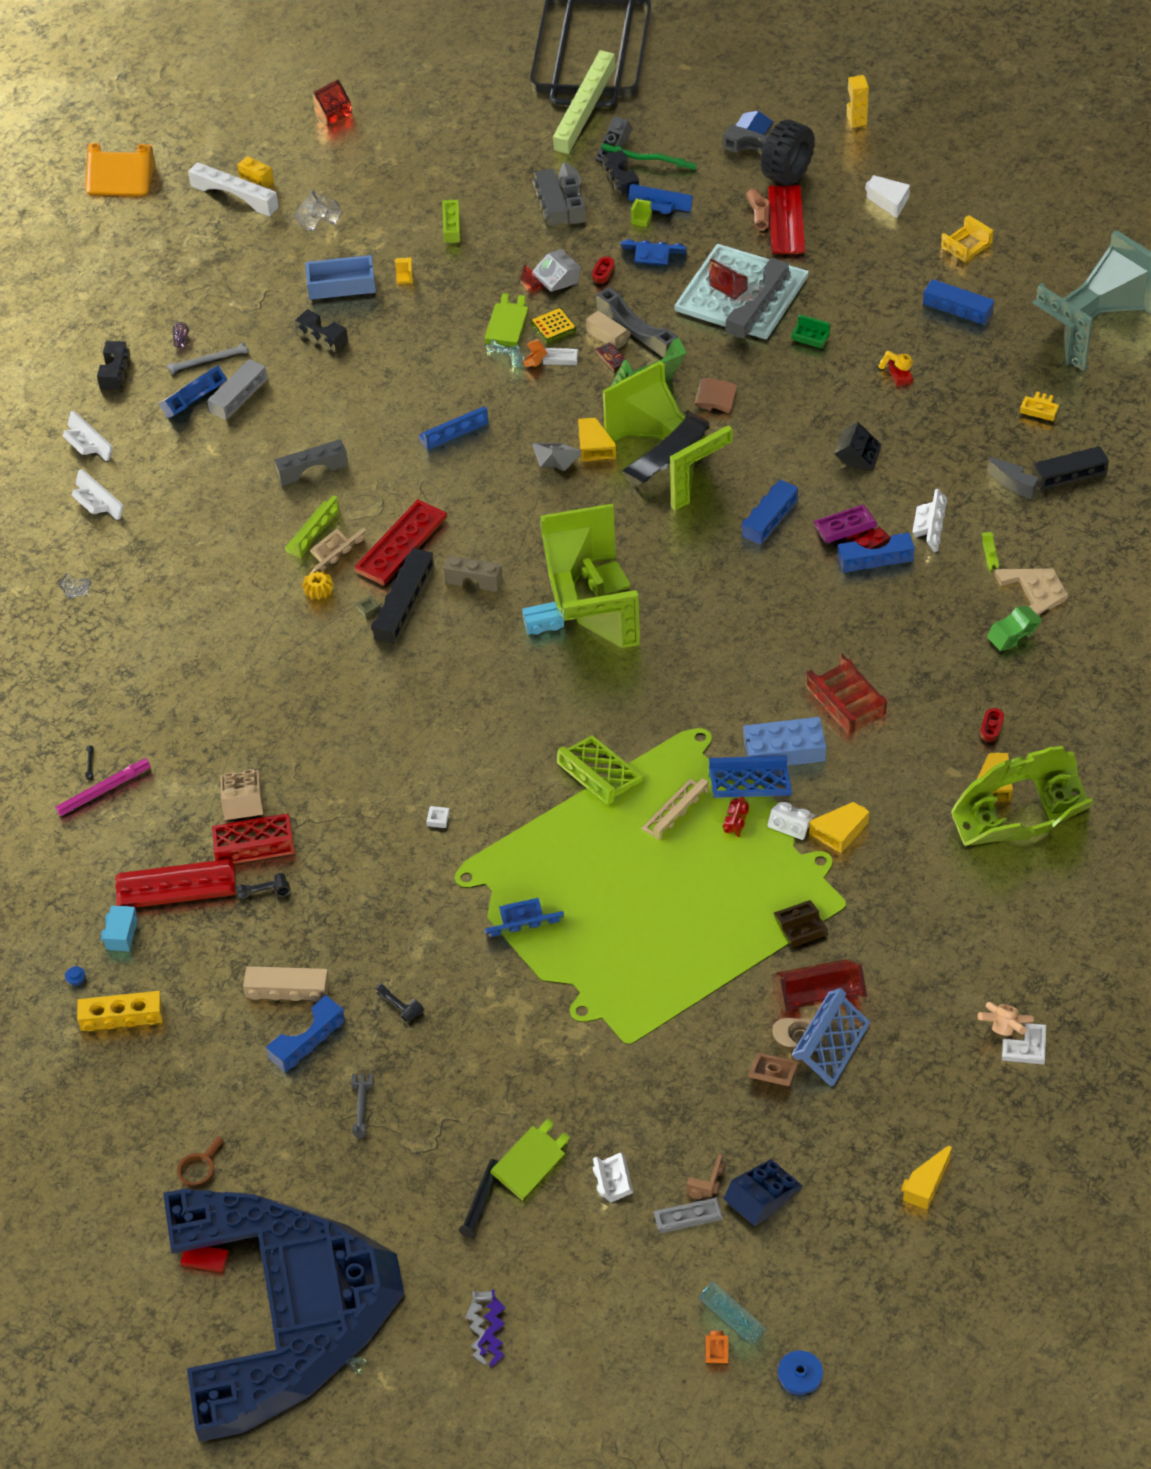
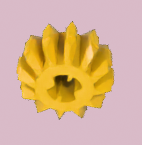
M317 570L316 573L310 572L309 576H304L302 587L306 597H310L311 600L317 598L319 601L320 598L326 599L327 595L332 594L334 584L330 574H326L325 571L319 573Z

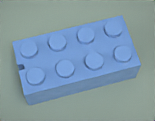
M372 255L305 262L309 300L376 292Z
M820 717L743 726L746 757L787 755V766L826 761V743Z

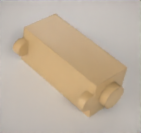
M596 311L586 319L587 332L603 343L610 342L616 349H619L628 342L627 338L631 335V332L600 311Z

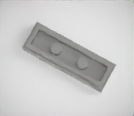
M716 1197L654 1211V1217L660 1234L722 1220V1213Z

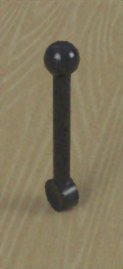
M91 745L86 747L88 752V768L85 776L88 780L93 778L91 761L94 748Z

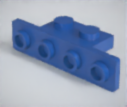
M631 184L628 199L629 201H635V199L650 201L652 203V211L659 210L662 214H669L674 209L690 212L693 195Z
M631 239L620 242L622 249L636 250L634 262L637 264L668 266L669 253L687 254L686 246L680 243L667 245L665 242H658V244H654L650 241L635 242Z
M539 897L499 906L503 925L485 928L484 933L485 935L490 934V937L502 935V931L509 930L510 933L522 930L521 927L528 925L529 928L541 926V923L549 921V924L561 921L560 918L564 917V911L543 915Z

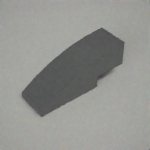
M990 457L988 473L1004 487L1032 500L1037 490L1038 477L1023 473L1024 467Z

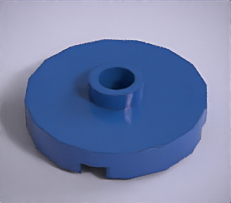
M802 1350L792 1351L779 1362L778 1379L782 1387L789 1393L800 1396L806 1395V1393L811 1391L814 1392L820 1386L823 1377L822 1364L810 1352ZM802 1369L804 1372L798 1373L797 1370Z

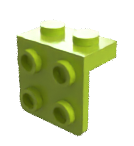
M590 558L582 560L583 567L581 568V573L586 578L591 591L594 592L596 597L614 594L630 588V582L618 562L613 561L595 568Z

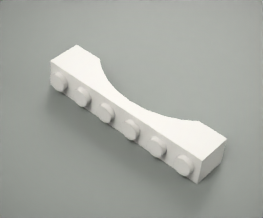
M198 162L188 171L191 187L202 191L222 189L231 192L247 202L256 212L269 217L279 207L277 193L270 189Z

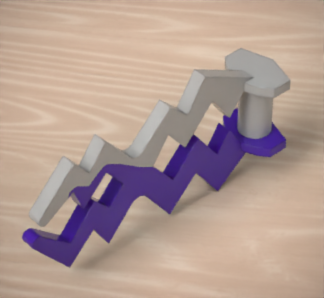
M494 1289L477 1293L472 1291L473 1301L465 1317L473 1321L470 1329L480 1336L470 1346L476 1350L472 1356L483 1365H487L482 1355L490 1351L496 1355L489 1363V1366L493 1367L504 1357V1354L497 1349L503 1345V1342L494 1337L493 1334L505 1325L496 1316L506 1308L495 1297ZM493 1300L486 1306L491 1311L484 1316L492 1325L487 1330H484L480 1326L485 1320L475 1314L483 1306L476 1302ZM486 1341L490 1343L487 1350L481 1346Z

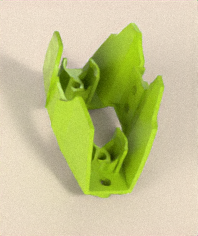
M1056 746L1028 753L1025 760L1023 757H1017L992 767L984 776L971 783L957 800L951 813L964 846L1000 841L1028 840L1030 837L1043 833L1046 834L1057 824L1091 808L1094 802L1092 798H1087L1078 776V766L1074 753L1067 752L1063 746ZM1033 780L1049 821L1030 826L1029 828L1022 826L1020 823L1003 826L1006 817L999 820L995 807L998 797H993V792L1015 782ZM963 825L971 827L969 828V830H966L963 828Z

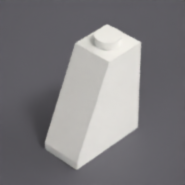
M873 175L871 180L867 181L865 190L869 200L897 218L909 199L910 185Z

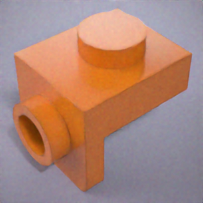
M539 339L527 344L532 353L522 361L525 368L538 366L542 362L541 359L548 354Z

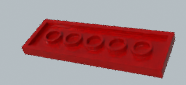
M417 499L354 566L355 572L385 586L404 565L405 557L407 554H410L412 548L419 549L447 518V512Z

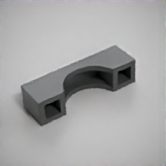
M732 124L723 134V148L734 152L744 149H755L763 152V145H765V140L768 136Z
M341 439L274 459L276 474L282 486L299 481L301 474L306 469L315 465H325L331 470L349 466L347 451Z

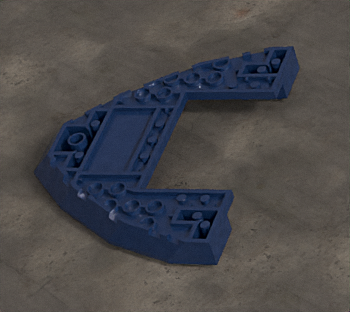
M180 1189L163 1193L172 1254L259 1236L276 1350L187 1368L194 1426L199 1442L245 1433L309 1398L369 1343L404 1296L397 1253L347 1224L254 1194L223 1193L209 1190L198 1191L192 1189Z

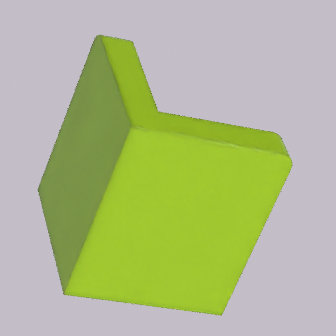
M635 199L631 207V224L647 227L652 218V203L646 200Z

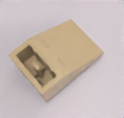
M248 769L241 773L228 772L221 775V803L224 820L263 815L259 770Z

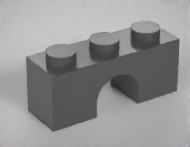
M577 175L561 177L562 194L568 208L569 223L586 222L585 204L583 196L580 195Z

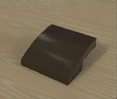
M811 900L774 913L779 928L791 948L829 935L828 928L821 920L819 911Z

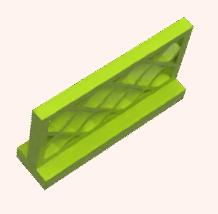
M593 735L569 748L562 746L558 749L557 764L606 805L612 804L614 797L643 781V776ZM592 743L597 748H586L585 746ZM579 752L582 753V756H575L573 753ZM585 753L596 754V758L584 757ZM598 754L607 755L609 759L598 758ZM584 762L595 763V767L587 766ZM597 763L609 764V768L597 767ZM611 765H619L622 769H612ZM597 773H605V774H608V778H607V777H601V776L598 775ZM610 774L622 775V779L610 778ZM624 775L633 776L634 779H624ZM609 783L621 784V786L615 789Z

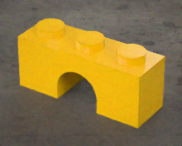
M864 75L848 77V92L851 102L847 103V118L851 127L867 125L868 83Z

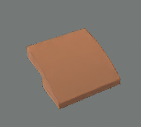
M701 379L694 405L711 411L713 407L729 414L737 385L717 379Z

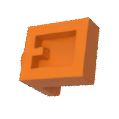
M710 1331V1335H706V1363H728V1336L724 1335V1331Z

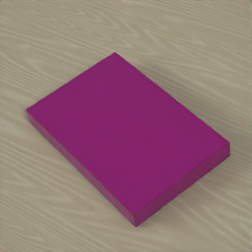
M864 504L813 521L814 527L825 543L877 527L876 520Z

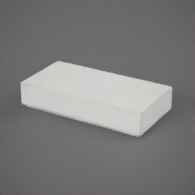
M545 348L548 354L543 357V364L577 365L578 349Z

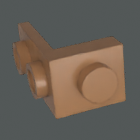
M718 1154L710 1182L688 1177L686 1195L697 1200H707L713 1198L714 1194H718L720 1187L718 1179L720 1175H724L726 1163H723L722 1154Z

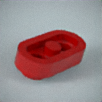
M605 256L598 260L592 270V280L601 284L609 279L615 268L614 259Z
M990 708L985 712L980 729V737L984 741L994 742L999 738L1004 722L1002 710Z

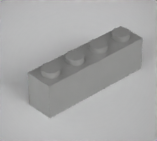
M251 359L243 364L207 400L210 413L227 420L268 379L266 366Z

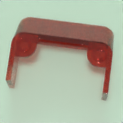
M852 959L772 974L780 1008L785 1012L797 1011V1007L801 1006V1004L824 1000L828 992L840 988L847 993L845 998L848 1001L856 1000L858 996L867 997L862 964Z

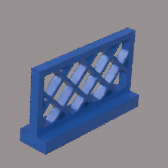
M787 755L709 758L708 774L711 780L713 798L792 795L787 768ZM768 778H770V779H772V780L775 781V782H773L772 784H770V783L766 782L765 780H767ZM748 779H751V780L755 781V783H753V784L751 785V784L747 783L746 781H747ZM728 780H732V781H734V782H736V783L733 784V785H730V784L727 783V781H728ZM781 784L782 786L786 787V789H779L776 786ZM741 785L747 789L739 790L737 788ZM759 785H762V786H764L766 789H758V788H756V787H758ZM720 786L727 789L725 791H717Z

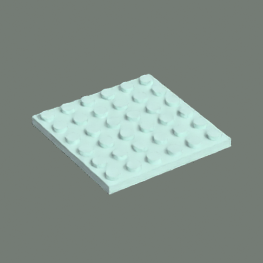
M716 244L675 304L674 311L726 327V319L733 309L750 303L761 293L765 285L763 281L764 266L770 259ZM789 265L790 278L784 282L781 291L776 293L775 299L769 303L767 310L761 314L759 321L753 325L752 331L748 334L768 339L807 279L808 271Z

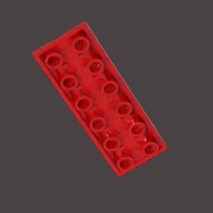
M801 185L786 187L768 186L772 254L805 253Z
M230 859L118 873L115 876L116 906L137 908L236 895L234 862Z

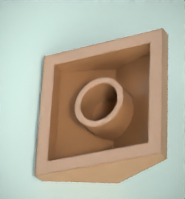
M757 1053L748 1077L791 1086L797 1071L798 1061Z

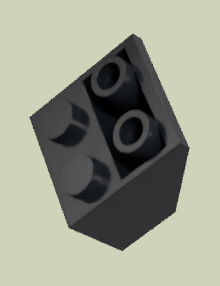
M857 422L843 429L834 454L845 465L871 470L874 467L882 444Z

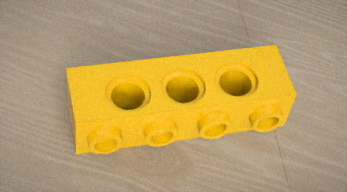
M160 991L77 999V1021L81 1031L163 1023V1001Z

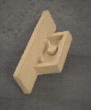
M363 527L349 540L338 529H335L310 550L320 562L311 572L316 573L318 570L321 573L326 570V566L329 563L333 565L340 558V554L343 553L345 555L352 549L354 543L359 544L365 538L364 533L366 529Z

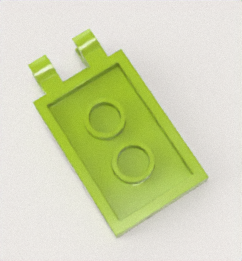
M502 293L501 303H495L484 337L485 343L518 347L529 312L525 302L526 295H519L517 304L510 303V300H508L509 293Z
M549 1118L543 1122L539 1129L532 1126L490 1172L522 1201L564 1157L565 1153L561 1149L571 1138L563 1132L556 1141L547 1134L554 1125Z

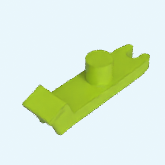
M992 532L981 533L987 567L991 572L992 567L999 569L994 535Z

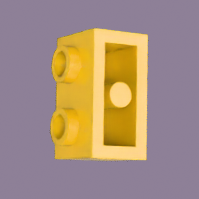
M246 156L237 164L239 178L264 188H268L274 183L272 167L249 156Z

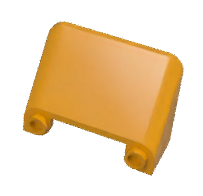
M89 143L86 162V192L91 195H145L149 191L155 168L152 145L140 144L137 146L136 153L101 152V146L98 143Z

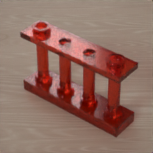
M843 653L839 655V666L820 676L816 675L812 670L805 672V686L848 734L855 731L856 719L876 708L882 715L886 714V698L878 693L856 669L853 662L847 659ZM842 672L848 677L845 681L831 688L823 683ZM853 684L860 690L843 700H838L834 695ZM865 696L871 702L853 713L849 712L846 706Z

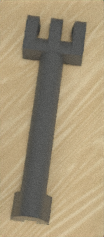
M373 1073L368 1075V1081H365V1074H360V1081H357V1074H352V1089H358L356 1124L352 1125L353 1135L357 1138H363L366 1134V1089H373Z

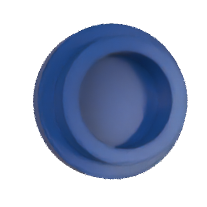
M79 966L71 967L65 973L66 981L73 986L82 984L86 977L84 969Z

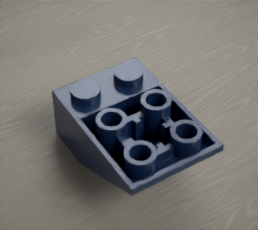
M770 1159L732 1179L723 1199L756 1226L771 1217L803 1185L781 1168L778 1163Z

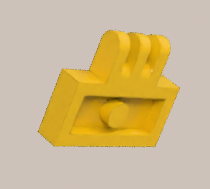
M1036 392L1034 398L1025 396L1020 407V413L1054 421L1059 410V404L1052 403L1053 395L1046 399L1047 394L1043 393L1042 397H1040V392Z

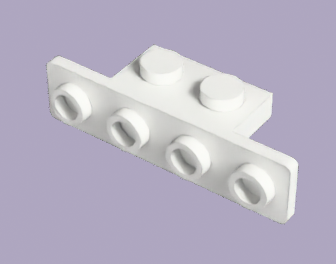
M71 411L67 424L71 430H64L63 437L82 455L98 453L105 461H109L113 446L75 411Z
M80 469L76 479V485L79 489H74L72 496L92 514L107 511L116 520L121 519L124 505L83 469Z
M939 489L935 490L933 502L917 506L912 532L915 537L927 534L926 541L934 552H938L939 544L941 543L940 537L947 504L946 496Z

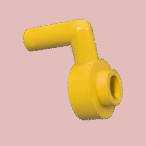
M886 351L878 367L885 369L891 359L899 369L908 371L913 364V360L908 354L896 355L891 351Z

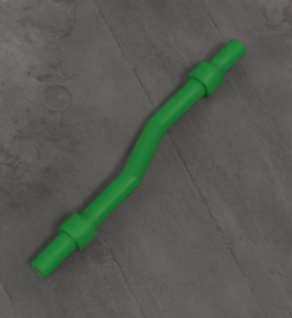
M604 143L601 148L612 153L623 150L626 157L636 160H661L675 164L679 168L685 167L696 170L697 164L685 161L683 158L679 157L677 159L660 153L639 154L622 149V147L617 145L611 146Z

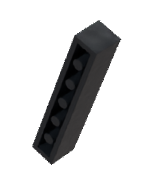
M412 548L410 554L406 555L404 565L399 569L396 581H393L391 591L386 595L383 607L379 608L377 619L372 622L371 631H373L375 640L392 644L396 643L434 566L432 552Z

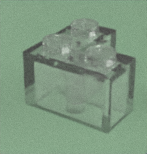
M312 191L295 212L294 216L300 227L313 232L321 220L335 225L343 215V211L337 201Z

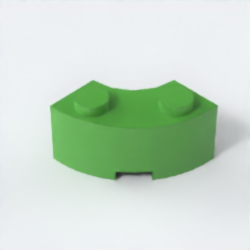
M1029 606L1016 607L1009 616L995 622L991 626L987 638L1000 651L1010 649L1018 645L1017 641L1022 637L1026 636L1028 638L1040 625L1042 619Z

